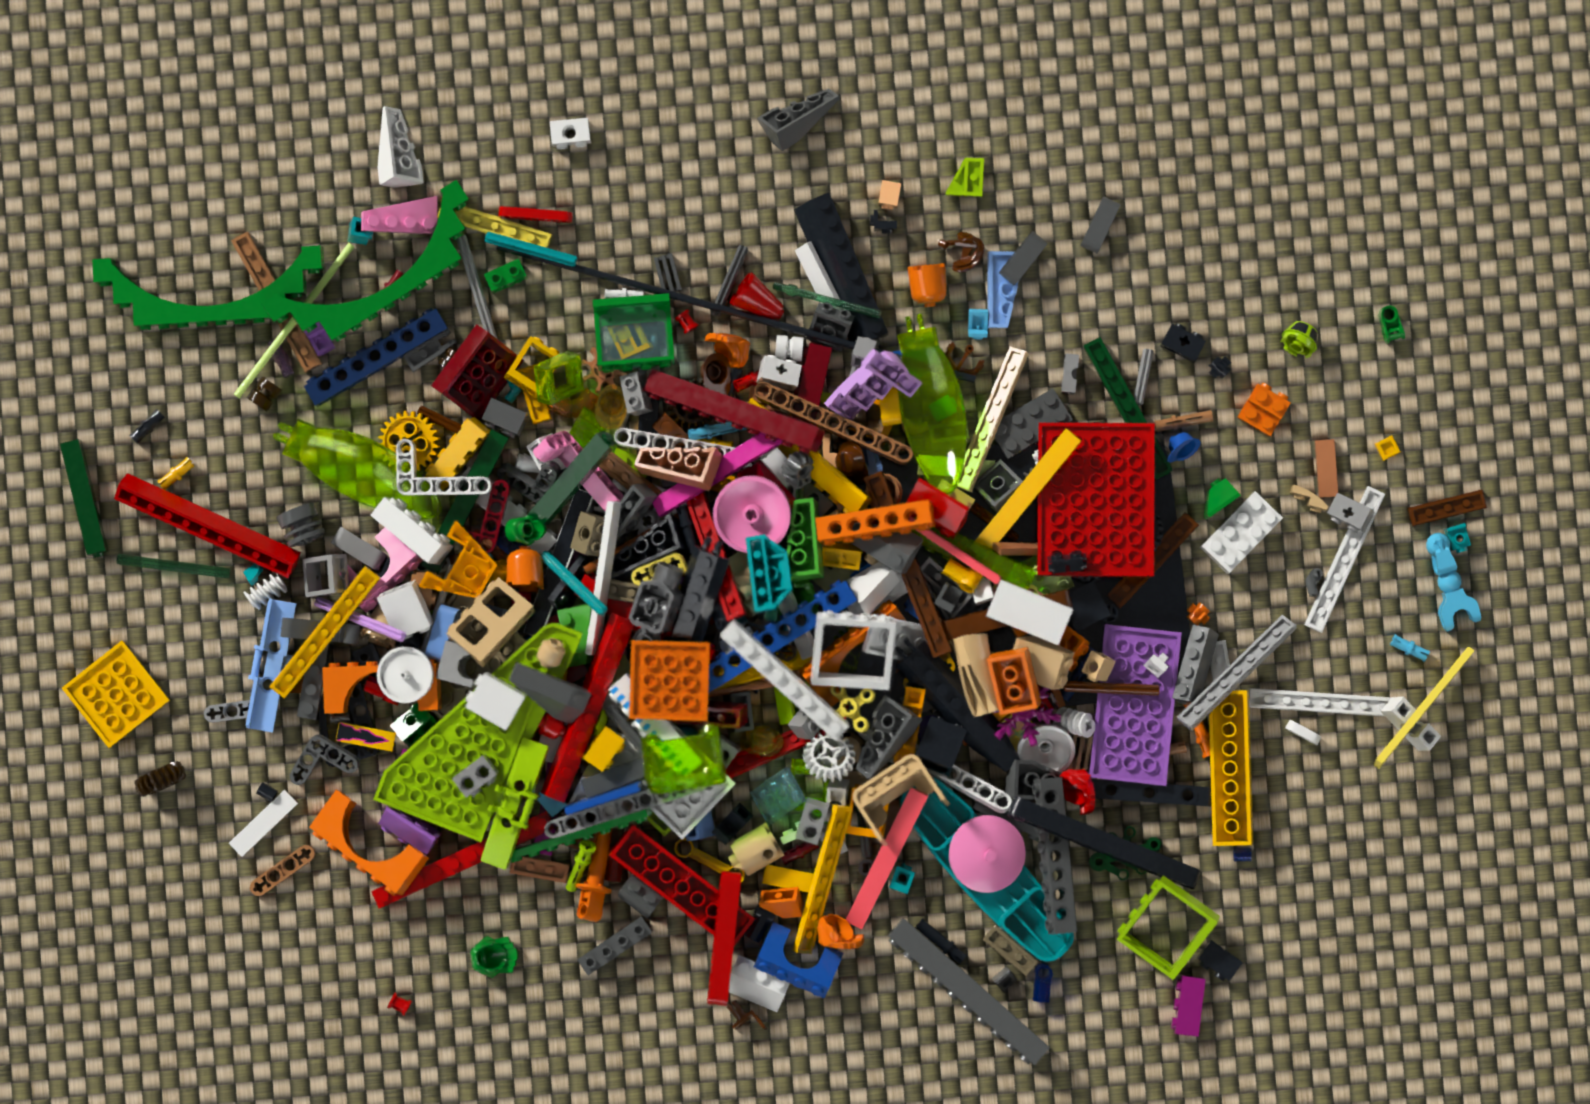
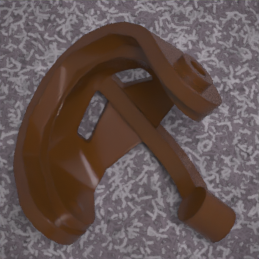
M957 233L958 240L945 241L941 239L938 246L944 249L953 245L963 246L960 259L953 262L952 270L955 272H966L973 269L983 257L984 244L981 239L971 233ZM976 248L974 253L971 256H969L972 249Z
M955 342L949 343L944 356L946 368L974 376L979 370H982L985 360H980L974 369L961 367L968 354L973 352L974 347L972 345L966 347L965 354L957 365L951 358V353L956 346ZM949 377V380L951 382L960 380L957 378Z

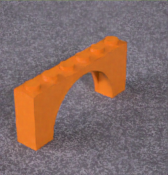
M890 599L882 603L879 608L871 613L872 616L873 614H885L895 619L907 621ZM853 626L846 634L821 651L819 672L838 673L840 665L848 652L856 645L865 641L869 627ZM811 660L798 671L813 691L821 698H824L832 707L839 702V699L831 694V686L811 684ZM836 687V693L840 692L839 687Z
M429 659L434 671L433 683L428 693L417 700L419 711L442 709L441 679L436 678L440 663H434V659ZM378 661L366 662V665L359 666V662H347V666H340V663H328V667H322L324 714L348 712V703L352 691L363 678L377 672Z
M335 790L309 826L314 831L312 834L320 840L323 838L327 840V846L334 851L340 850L343 853L341 856L347 861L351 862L353 860L356 862V868L363 873L369 872L372 875L370 878L378 884L382 882L386 885L385 890L390 894L395 895L397 893L402 896L429 857L408 844L401 853L391 859L379 862L363 859L355 851L349 838V820L357 803L343 792Z

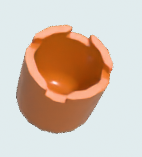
M945 263L907 267L912 299L916 303L924 304V308L935 307L937 302L945 299L947 294Z
M520 546L518 550L511 552L507 557L506 584L511 588H519V592H537L538 587L543 590L544 576L541 554L532 550L530 546Z

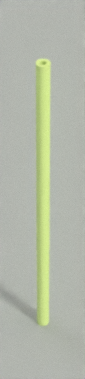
M347 244L303 303L312 304L355 248L352 244ZM293 317L235 391L234 395L237 398H241L297 323Z

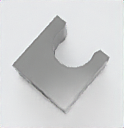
M445 641L436 678L476 688L477 685L474 684L476 679L470 678L465 670L466 663L472 656L456 642Z

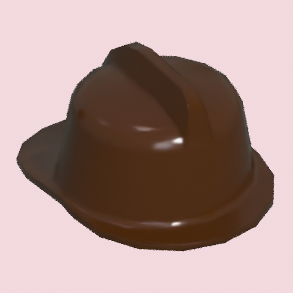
M713 353L706 358L701 366L700 374L704 387L728 395L731 387L730 363L723 354Z
M853 441L844 442L836 455V466L849 480L863 484L865 483L864 478L869 476L863 451Z

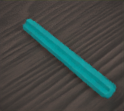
M487 232L485 236V242L572 267H575L577 263V256L493 232Z
M543 551L541 554L543 562L598 615H605L608 610L607 607L549 551Z

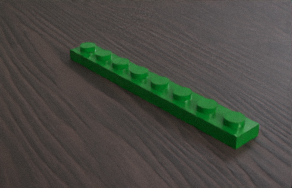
M649 807L557 838H548L514 849L511 863L522 860V856L529 855V857L539 855L540 850L546 849L547 852L555 850L559 844L564 843L565 846L576 843L575 839L581 837L583 840L593 838V834L600 832L601 835L612 831L611 828L616 826L619 829L630 826L629 822L635 820L637 823L644 822L652 814Z

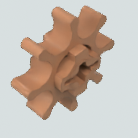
M612 346L607 347L604 361H615L610 356ZM592 347L590 353L593 355L594 360L592 362L585 360L580 362V366H586L590 370V374L584 376L582 382H586L588 379L595 380L597 383L596 393L601 390V384L607 383L611 387V391L614 392L617 386L614 384L613 378L627 375V373L620 372L619 370H614L611 373L598 371L597 351L595 347Z

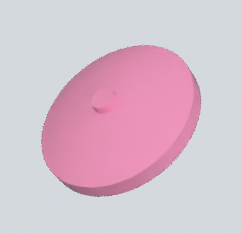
M744 476L731 481L719 493L713 508V520L719 536L727 545L735 550L747 553L746 537L766 535L778 544L788 531L791 521V509L785 493L774 482L759 476Z
M993 815L977 816L965 822L954 834L949 847V862L956 878L966 887L982 893L996 892L1009 886L1019 876L1025 862V844L1020 832L1007 820Z

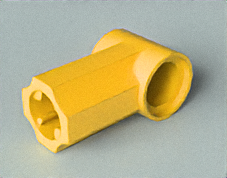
M952 558L949 559L941 572L957 582L963 591L971 594L974 593L983 577L982 574L973 568H966Z

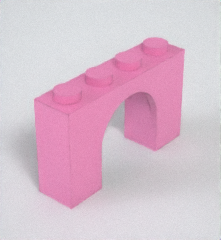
M386 528L379 532L375 538L387 550L390 556V565L387 572L360 603L359 607L366 613L376 607L378 603L377 597L380 593L393 589L423 561L413 550ZM347 565L350 585L358 574Z

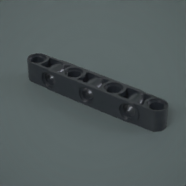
M1091 779L1095 799L1212 807L1211 787L1173 784L1160 786ZM1109 784L1114 785L1116 788V792L1111 796L1105 790ZM1147 787H1151L1154 790V795L1151 798H1147L1144 795V790ZM1185 790L1192 792L1193 796L1189 801L1183 798Z

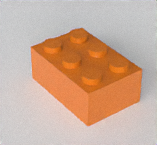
M1024 647L990 654L987 658V663L1000 715L1038 708L1041 704V698L1029 648Z

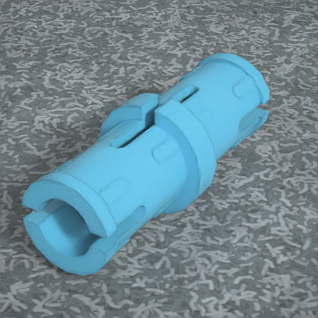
M1396 634L1392 638L1393 641L1390 642V646H1394L1404 651L1406 655L1410 654L1423 662L1426 661L1427 655L1430 653L1429 650L1415 645L1414 641L1409 642Z

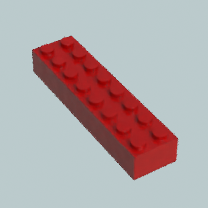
M631 823L608 853L609 856L714 936L719 890ZM739 905L734 946L755 920L752 915Z

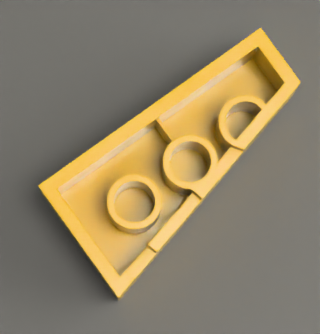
M467 418L461 425V430L458 434L455 433L449 440L450 444L446 449L443 448L437 455L438 460L426 468L425 472L427 474L424 477H456L487 439L491 430L477 418ZM443 481L441 483L442 491L446 490L449 482Z

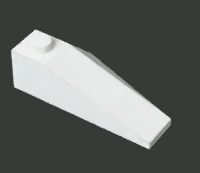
M387 106L383 107L378 156L379 184L392 188L423 184L422 165L420 160H417L413 151L415 147L413 143H410L407 136L408 128L401 110Z

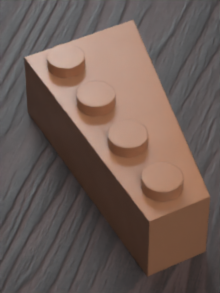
M681 447L674 449L640 448L634 466L643 475L710 491L723 455L716 447H709V449H701L700 447H693L692 449H682Z

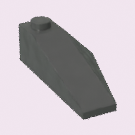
M516 662L509 681L553 718L569 724L584 712L591 693L582 686Z
M884 695L874 710L872 716L874 717L871 729H868L867 742L862 748L856 770L869 780L875 777L908 741L923 720L910 709L887 695Z

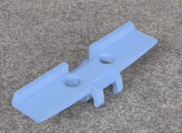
M274 599L268 600L260 645H254L255 654L251 675L248 676V679L254 681L246 728L273 733L280 695L272 689L266 690L263 687V682L267 679L274 681L293 657V655H288L291 638L280 637L282 618H294L296 603ZM273 641L280 643V650L278 652H273L270 647ZM263 651H268L264 675L259 677Z

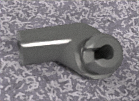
M1319 568L1313 569L1305 579L1309 597L1318 595L1316 585L1323 576V571Z

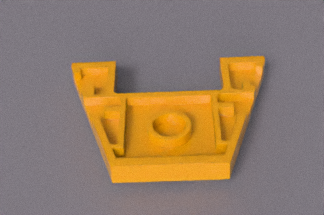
M455 520L447 537L464 546L445 579L427 570L418 586L420 588L476 598L482 593L497 567V563L464 527Z

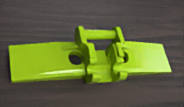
M525 737L522 738L506 786L496 785L494 791L497 792L494 804L488 807V811L496 812L480 861L504 870L508 868L521 829H527V822L534 801L538 798L534 791L549 751V746ZM521 780L525 783L523 791H518L515 788L516 781ZM523 796H526L528 798L521 818L517 819L516 816ZM504 817L509 819L510 824H512L511 827L508 828L503 825Z

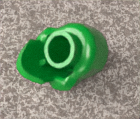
M530 515L510 519L505 526L507 539L512 542H521L527 546L533 544L535 540L541 539L546 533L545 525Z

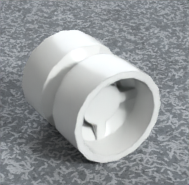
M777 335L775 356L780 360L790 358V360L802 362L804 337L793 336L789 339L788 336Z

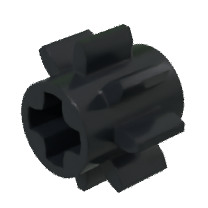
M1218 356L1208 365L1212 369L1209 373L1214 378L1219 376L1223 379L1232 370L1229 366L1232 362L1226 356L1223 359Z

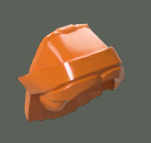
M709 333L705 336V341L715 342L714 350L716 353L727 357L731 368H742L745 366L749 359V341L737 335L725 333Z
M831 913L820 918L817 925L818 942L824 947L854 949L861 947L864 943V934H853V928L850 926V923L841 916Z

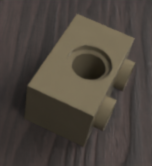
M580 511L570 548L585 555L599 557L605 518L594 513Z

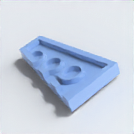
M987 252L988 328H1008L1018 282L1012 285L999 272L1014 252Z

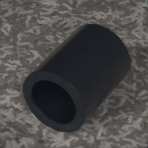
M262 782L256 794L272 802L278 790Z

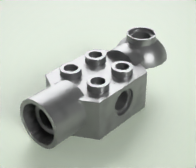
M658 562L652 580L641 581L628 617L633 625L641 627L635 632L632 640L647 641L649 638L650 641H661L662 633L672 631L684 596L678 588L683 574L681 568L669 563Z

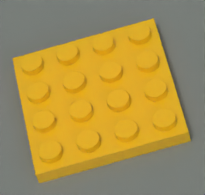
M123 640L62 687V690L108 748L119 742L170 701Z

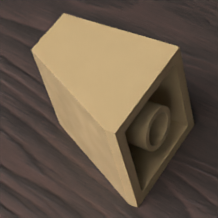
M1034 635L1016 638L1013 650L1024 647L1029 648L1037 685L1052 690L1064 688L1068 680L1069 669L1073 664L1074 652Z

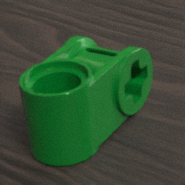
M1391 305L1381 308L1378 318L1385 343L1388 344L1391 340L1398 338L1405 339L1404 328L1397 309ZM1386 309L1390 310L1393 314L1391 320L1384 317Z

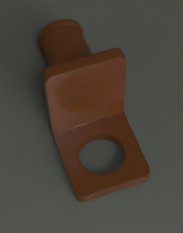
M737 1000L731 1002L736 1010L730 1004L726 1007L737 1020L732 1026L733 1029L737 1030L752 1016L764 1030L767 1029L753 1010L746 1013Z

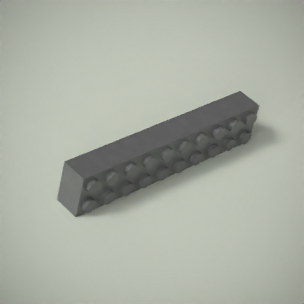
M904 918L888 934L890 939L888 941L894 947L904 949L903 954L911 962L915 959L919 963L917 967L926 975L930 972L934 976L932 980L937 985L947 987L948 990L946 992L954 1000L959 998L963 1002L961 1004L962 1007L969 1013L974 1011L977 1014L975 1018L984 1026L986 1024L992 1027L990 1031L998 1039L1003 1037L1007 1040L1005 1045L1013 1052L1017 1049L1021 1053L1019 1057L1028 1065L1030 1063L1035 1065L1049 1050L1050 1047Z

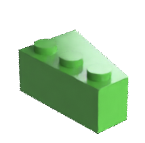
M588 604L557 610L561 625L583 633L569 667L591 663L594 655L585 654L592 609Z

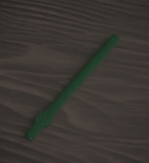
M778 282L773 284V289L786 292V295L800 296L822 303H830L832 306L876 318L881 316V311L803 290L796 285H785Z

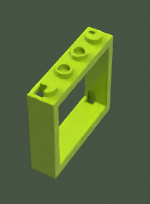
M1163 875L1160 880L1156 879L1150 887L1152 891L1149 895L1146 893L1139 901L1140 907L1138 909L1134 908L1128 916L1130 920L1127 924L1124 922L1117 930L1119 932L1117 940L1174 980L1218 923L1220 916ZM1162 887L1208 919L1173 965L1128 933Z

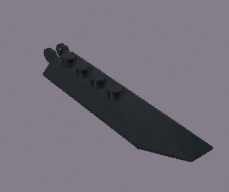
M707 536L705 538L702 549L696 545L694 546L680 588L684 596L672 631L666 632L663 641L703 643L730 562L729 558L719 556L723 545L721 541L716 542L713 553L708 551L712 542L711 537Z
M905 638L903 641L912 652L906 655L900 647L896 646L894 649L903 658V661L895 666L915 688L925 689L924 698L948 723L958 724L967 730L963 740L971 749L1007 772L1014 760H1020L1006 733L1000 740L994 736L1001 729V727L997 726L1000 722L992 713L974 717L966 701L960 678L940 657L933 658L930 647L925 640L918 647H915Z

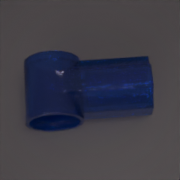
M1040 963L1034 970L1035 978L1032 1001L1049 1003L1053 971L1048 964ZM1041 968L1048 969L1049 973L1046 977L1039 976L1038 973Z

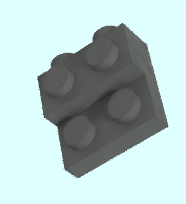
M818 303L809 329L847 339L855 316L851 315L846 309L838 310L833 308L830 303ZM806 337V340L831 347L838 352L843 350L842 346Z

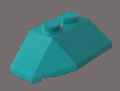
M766 535L746 537L754 611L756 613L774 610L792 591L788 553Z

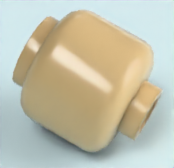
M555 638L542 642L537 652V658L543 667L551 668L560 665L565 654L563 643Z

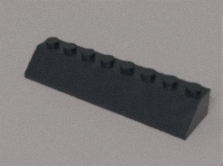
M830 193L818 196L795 208L794 212L807 242H812L844 308L851 315L855 316L847 336L848 340L856 342L859 336L875 341L887 336V328Z

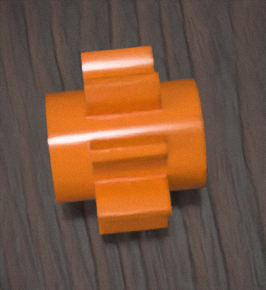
M1200 602L1197 605L1193 603L1187 610L1190 613L1187 618L1197 626L1200 623L1205 625L1210 619L1208 616L1210 611Z

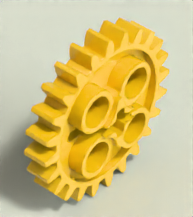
M404 411L403 416L398 412L396 413L397 419L390 416L391 423L384 422L387 428H380L384 435L378 436L379 439L383 440L378 446L384 448L380 451V454L386 453L383 460L390 459L389 466H393L396 464L397 446L392 441L393 436L396 434L400 440L415 437L422 431V435L412 440L416 444L417 470L421 471V465L428 467L427 461L434 462L431 456L438 455L434 451L435 448L440 447V445L435 444V441L440 440V437H435L434 435L438 430H432L435 423L428 424L429 417L422 419L423 413H419L416 417L415 411H412L410 416L408 411ZM409 423H412L415 427L412 434L407 430ZM420 439H424L426 442L424 449H421L418 445ZM410 445L404 446V447L402 448V451H403V452H404L405 450L410 451V450H411V446H410ZM405 462L402 465V470L404 472H407L409 468L410 471V463Z

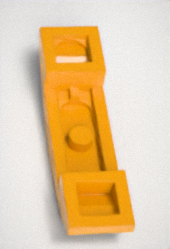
M906 686L903 706L910 709L920 718L922 716L925 689ZM920 724L908 741L894 755L893 763L898 762L907 755L915 754Z

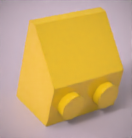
M604 726L601 733L596 735L587 747L582 758L602 772L604 769L608 770L614 762L612 760L613 756L616 753L619 755L625 747L623 744L625 740Z

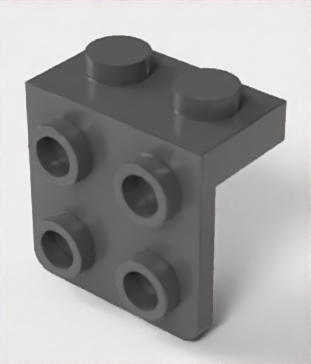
M633 874L618 893L619 898L645 917L651 915L663 898V896Z

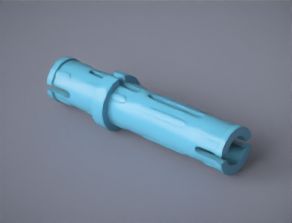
M730 422L715 425L706 424L704 427L689 429L688 437L690 440L705 438L708 440L714 436L742 430L732 427Z

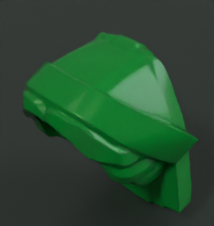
M487 936L471 949L472 968L474 971L490 978L495 977L498 973H513L519 955L517 947H515L514 942H511L508 936L498 939Z

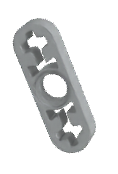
M250 700L210 705L204 710V717L208 722L212 723L247 718L248 711H243L244 716H241L239 704H243L242 708L249 707ZM229 706L237 708L236 716L230 717L227 714ZM220 707H223L225 718L222 719V715H216L215 719L208 716L212 708L218 712L222 711Z

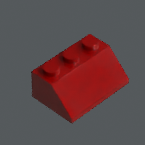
M919 478L906 503L929 500L933 504L934 528L939 530L940 534L944 537L955 539L966 522L969 507ZM912 514L911 517L916 518L917 514Z

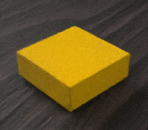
M1392 435L1374 444L1383 461L1401 452Z

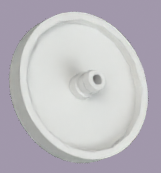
M398 647L389 651L380 661L377 679L382 692L388 698L400 703H410L421 699L428 693L433 683L434 671L431 661L422 651L413 647Z

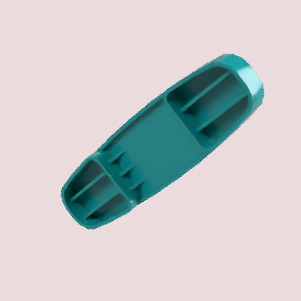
M933 777L950 804L946 806L936 791L929 794L913 826L914 831L964 892L1016 943L1039 960L1048 962L1061 957L1073 944L1074 932L1048 934L1045 927L1047 914L1043 907L1045 894L1042 886L1025 866H1023L1019 876L1013 883L1002 890L991 893L974 891L963 885L956 878L949 862L950 843L959 827L968 820L977 817V815L951 789ZM908 790L907 792H905L904 794L900 795V799H899L900 808H901V806H902V804H903V802H904V800H905V798H906V796H907L909 790ZM1059 909L1056 912L1058 919L1062 916Z

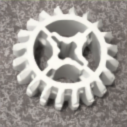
M826 732L825 736L819 733L817 738L813 737L811 743L808 742L806 744L807 749L804 750L805 756L803 759L806 763V769H810L811 775L816 774L817 780L823 777L824 783L827 781V778H830L832 783L834 778L840 781L842 775L847 777L848 771L853 770L852 765L856 761L854 758L856 757V752L853 751V744H849V739L843 740V735L835 741ZM822 748V753L814 758L815 752ZM842 756H845L844 762L841 765L837 766V761L840 760Z

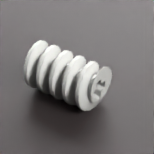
M276 573L277 577L270 574V581L263 579V586L256 583L257 590L250 587L251 594L243 592L253 607L261 610V603L267 606V599H274V595L277 597L281 596L280 590L284 593L288 592L286 584L279 574Z
M1061 707L1057 710L1056 714L1062 715L1061 721H1053V725L1059 726L1074 735L1086 738L1093 735L1095 722L1091 714L1066 707Z

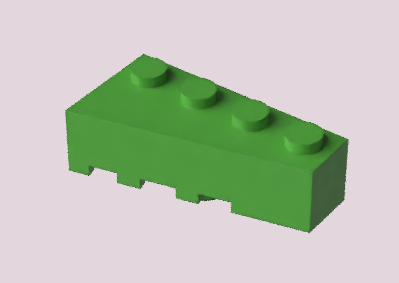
M814 498L794 500L790 534L787 540L791 582L824 578L822 545L817 539L815 518L819 517L818 502Z

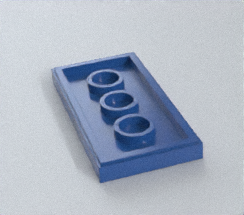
M642 781L568 804L564 808L565 813L570 815L639 792L643 788Z

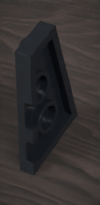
M580 554L569 571L581 582L586 574L583 567L590 562L586 556ZM563 580L559 582L548 597L557 615V610L573 606L577 598L574 595L575 592Z

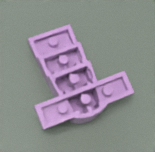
M872 349L861 362L862 366L850 375L824 404L840 416L852 421L861 409L867 411L877 398L883 400L892 387H895L911 398L922 382L908 372L903 362L895 353L888 351L879 353Z

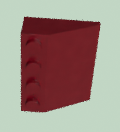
M476 324L431 386L467 414L480 420L486 411L490 399H496L508 383L504 376L517 357V354ZM523 359L520 361L515 370H517L519 366L522 364V362L524 361Z

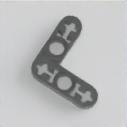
M548 461L542 467L536 480H534L513 465L504 463L498 469L497 476L500 480L506 481L510 487L537 503L557 480L561 468L556 462ZM541 479H544L545 481H547V482H548V485H545V484L541 481ZM519 480L523 481L526 486L521 485Z
M317 734L305 746L290 773V780L296 785L305 783L320 757L346 773L355 772L360 766V760L356 755L330 739ZM320 740V741H321V742H320V745H321V746H319L318 748H316V747H315L316 743L313 742V741ZM327 744H328L329 747L325 750V753H324L323 750H324L325 748H323V747H326ZM331 749H336L339 752L337 759L330 757L329 751ZM305 755L312 756L313 763L311 765L304 762ZM343 755H345L346 757H345L344 760L340 763L339 761L343 758ZM353 760L354 766L349 768L346 761ZM303 767L305 768V770L301 774L303 778L298 780L297 774L295 773L300 772Z

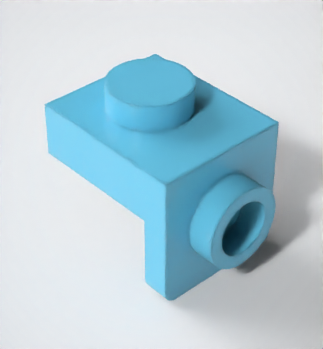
M969 309L968 337L976 340L988 337V309Z

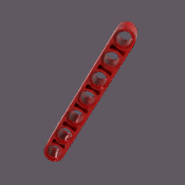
M721 871L707 995V1004L727 1006L741 873Z

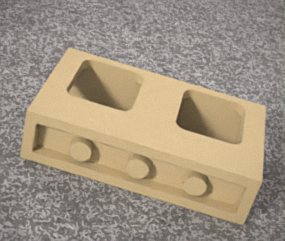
M499 577L496 581L493 580L489 583L484 594L478 595L473 602L474 604L469 609H465L460 616L461 618L456 623H452L447 630L448 639L451 642H456L475 658L482 668L535 612L531 603ZM500 589L515 601L514 605L502 617H498L485 606ZM473 618H476L489 629L488 633L476 645H472L459 634Z

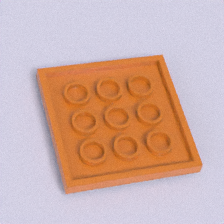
M632 640L629 719L707 721L710 643Z

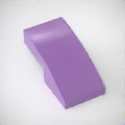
M317 323L318 327L310 333L305 331V334L318 357H321L336 347L320 323Z

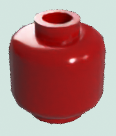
M547 712L537 727L540 735L551 740H555L559 736L562 737L566 730L564 721L553 718Z

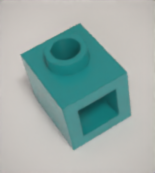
M352 217L349 224L347 242L366 245L368 240L372 239L373 232L361 231V218Z

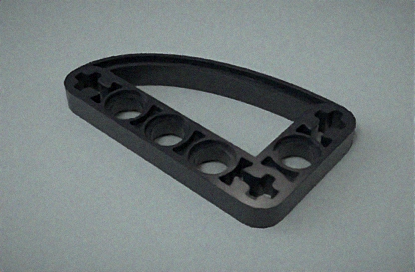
M360 681L355 686L360 690L359 696L356 698L350 696L348 703L355 725L361 726L367 723L371 728H374ZM322 694L319 710L320 735L329 739L328 714H324V694ZM358 705H362L365 708V713L362 716L355 714V708ZM327 744L326 747H323V748H325V749L323 750L324 753H325V750L329 747L328 744ZM355 744L343 746L347 751L351 747L356 748L359 760L374 756L380 750L374 748V752L371 753L370 750H366L365 746ZM336 749L329 751L330 757H332V753L336 756L339 755ZM325 760L327 765L331 767H336L335 765Z

